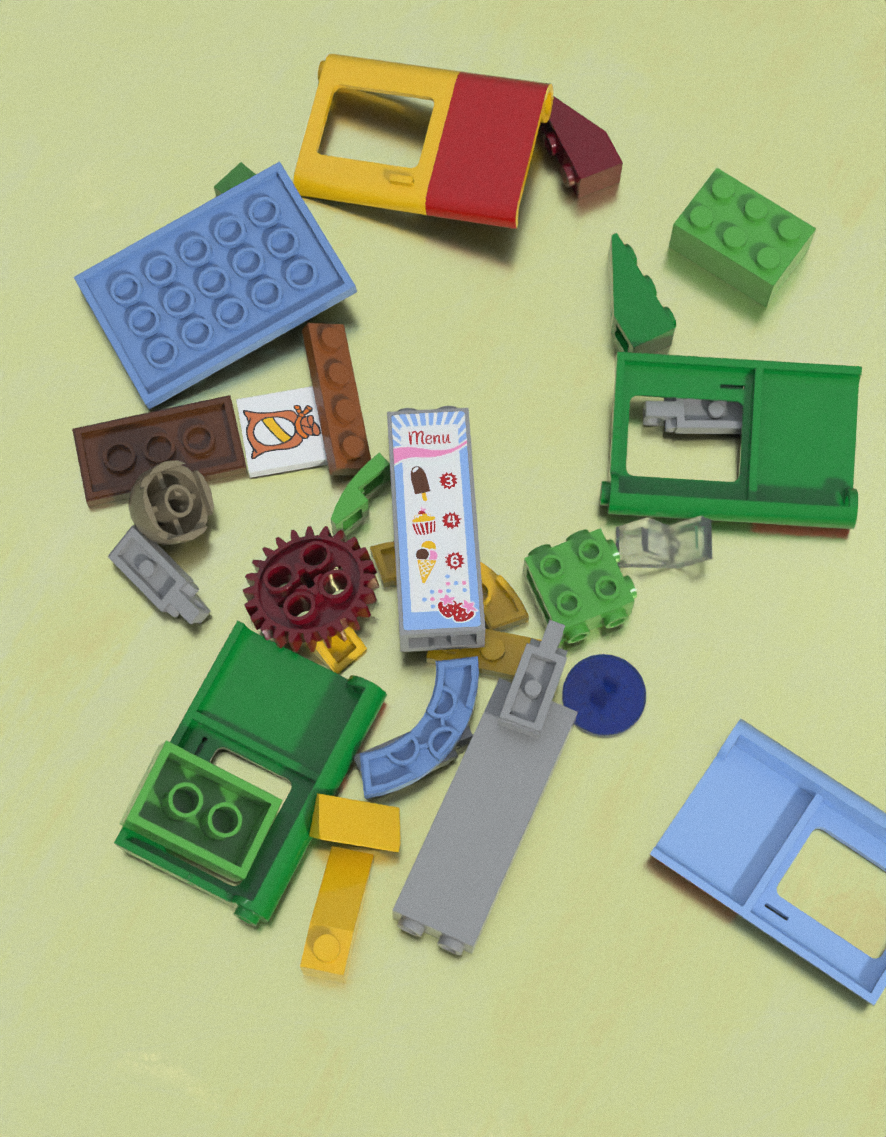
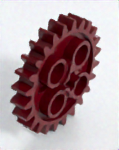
M308 526L304 537H299L295 530H291V541L286 543L280 537L275 538L278 548L272 550L264 547L262 550L266 556L265 561H252L257 573H249L245 576L250 587L243 589V594L248 601L244 605L256 630L260 629L265 640L273 638L279 648H282L289 641L293 652H297L302 643H306L310 652H314L317 642L323 641L329 649L332 646L331 637L337 635L345 642L347 640V635L344 631L346 628L350 627L357 631L361 629L357 621L358 616L370 618L371 613L366 604L377 603V598L373 591L379 588V583L375 576L377 571L366 547L360 548L356 537L347 540L343 530H339L333 537L328 526H324L319 535H315L312 527ZM287 583L285 586L279 587L281 584ZM345 589L339 594H334L338 590ZM309 611L307 614L297 617L302 612Z

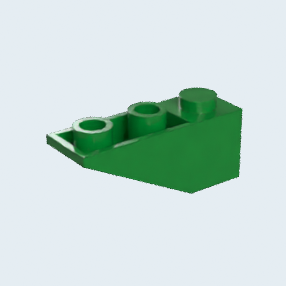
M617 233L611 235L608 253L611 334L622 352L654 354L672 344L677 326L675 317L667 306L663 307L659 302L652 279L648 275L643 276L632 247L629 244L624 245Z

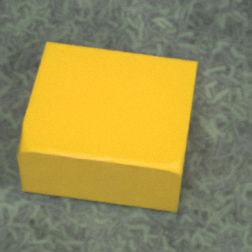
M350 627L344 630L347 635L345 642L335 635L331 637V648L328 649L323 641H318L314 654L331 671L337 674L367 649Z

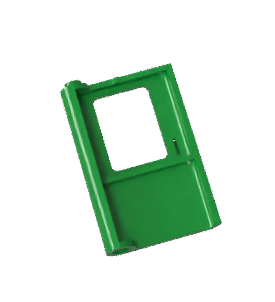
M617 352L609 480L601 481L600 505L607 506L608 514L854 529L858 515V492L856 488H853L858 393L862 366ZM635 396L739 403L742 407V428L738 479L734 482L630 475L626 470L630 400Z
M237 620L170 742L208 762H211L218 750L225 749L290 782L291 790L267 833L246 878L239 885L232 886L169 854L164 846L124 826L114 844L132 856L236 908L233 915L253 926H257L259 920L268 923L313 838L309 834L317 793L335 796L354 760V756L357 754L387 697L386 692L367 679L356 675H351L347 679L285 647L279 648L275 642L265 640L263 636L250 630L244 623Z

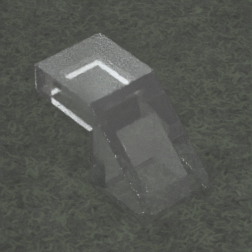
M699 516L668 526L647 517L616 527V547L620 555V562L617 564L622 568H683L713 559L711 520Z

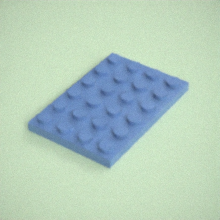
M280 161L74 277L149 410L357 292L354 282Z

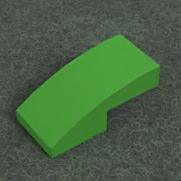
M380 452L358 471L341 494L331 517L332 533L334 535L339 530H343L344 533L348 532L369 516L367 497L391 480L390 463Z

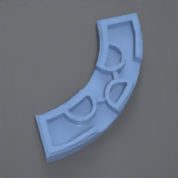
M478 656L436 661V679L433 694L426 712L419 723L409 733H406L395 742L374 751L360 753L365 799L389 794L415 783L436 768L454 749L469 724L475 707L479 681Z

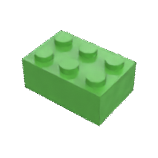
M716 168L673 224L669 247L767 308L808 252L816 228L724 171Z
M166 740L158 746L119 824L233 882H238L246 878L283 800Z

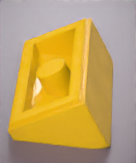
M317 793L309 836L320 840L399 852L400 809L394 806Z

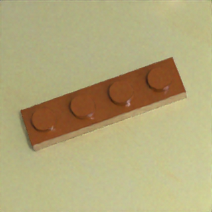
M307 323L302 329L329 472L330 475H356L371 460L345 327L344 324Z

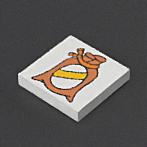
M313 386L236 399L250 478L328 464Z

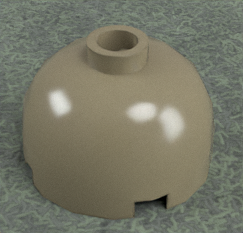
M179 460L164 461L145 471L137 478L130 492L128 507L135 527L149 540L162 545L181 544L194 540L206 531L208 526H204L207 523L208 516L213 514L212 492L204 476L197 470L192 472L189 468L182 466L186 463Z

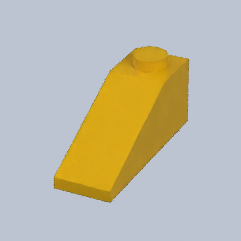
M335 846L331 847L301 959L300 968L303 975L346 984L374 860L373 854Z

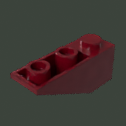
M553 96L549 120L546 123L540 122V127L544 133L543 141L545 148L550 156H556L560 164V175L566 187L572 186L579 199L620 183L623 162L607 132Z

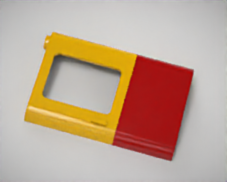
M332 53L327 56L326 60L320 62L318 68L319 84L293 179V184L301 196L517 229L519 206L540 122H548L552 110V84ZM339 88H348L433 101L434 107L418 165L413 168L319 154L318 149L333 94Z

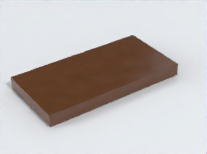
M231 395L72 429L88 507L128 499L131 488L137 478L145 471L164 461L179 460L186 464L182 466L189 468L192 472L197 470L204 476L206 482L248 473Z

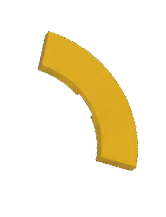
M394 541L371 546L370 552L383 587L397 585ZM480 562L486 628L502 631L528 622L529 615L514 589L501 575H497L491 568Z

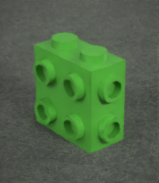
M601 528L590 533L587 529L577 531L568 536L566 542L551 547L550 544L541 545L528 553V557L524 558L523 574L546 625L549 620L565 625L561 642L566 640L567 643L571 644L583 640L590 635V630L605 625L606 628L616 627L627 621L628 615L632 613L634 599L637 598L636 588L629 575H622L617 564L620 562L618 549L612 539L606 540Z

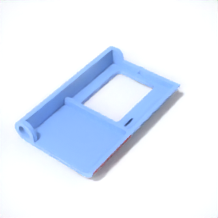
M740 719L649 855L874 1006L886 987V948L879 958L868 956L780 897L777 893V886L812 831L816 829L825 831L886 872V813L745 720ZM769 908H771L772 910H774L775 912H777L778 914H780L781 916H783V917L786 918L787 920L783 919L782 917H780L779 915H777L776 913H774L773 911H771Z

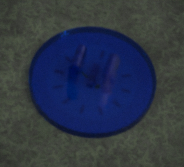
M598 654L581 660L570 670L563 685L562 700L565 707L578 712L575 725L578 728L596 736H615L629 730L641 717L646 704V687L638 670L628 661L614 655Z

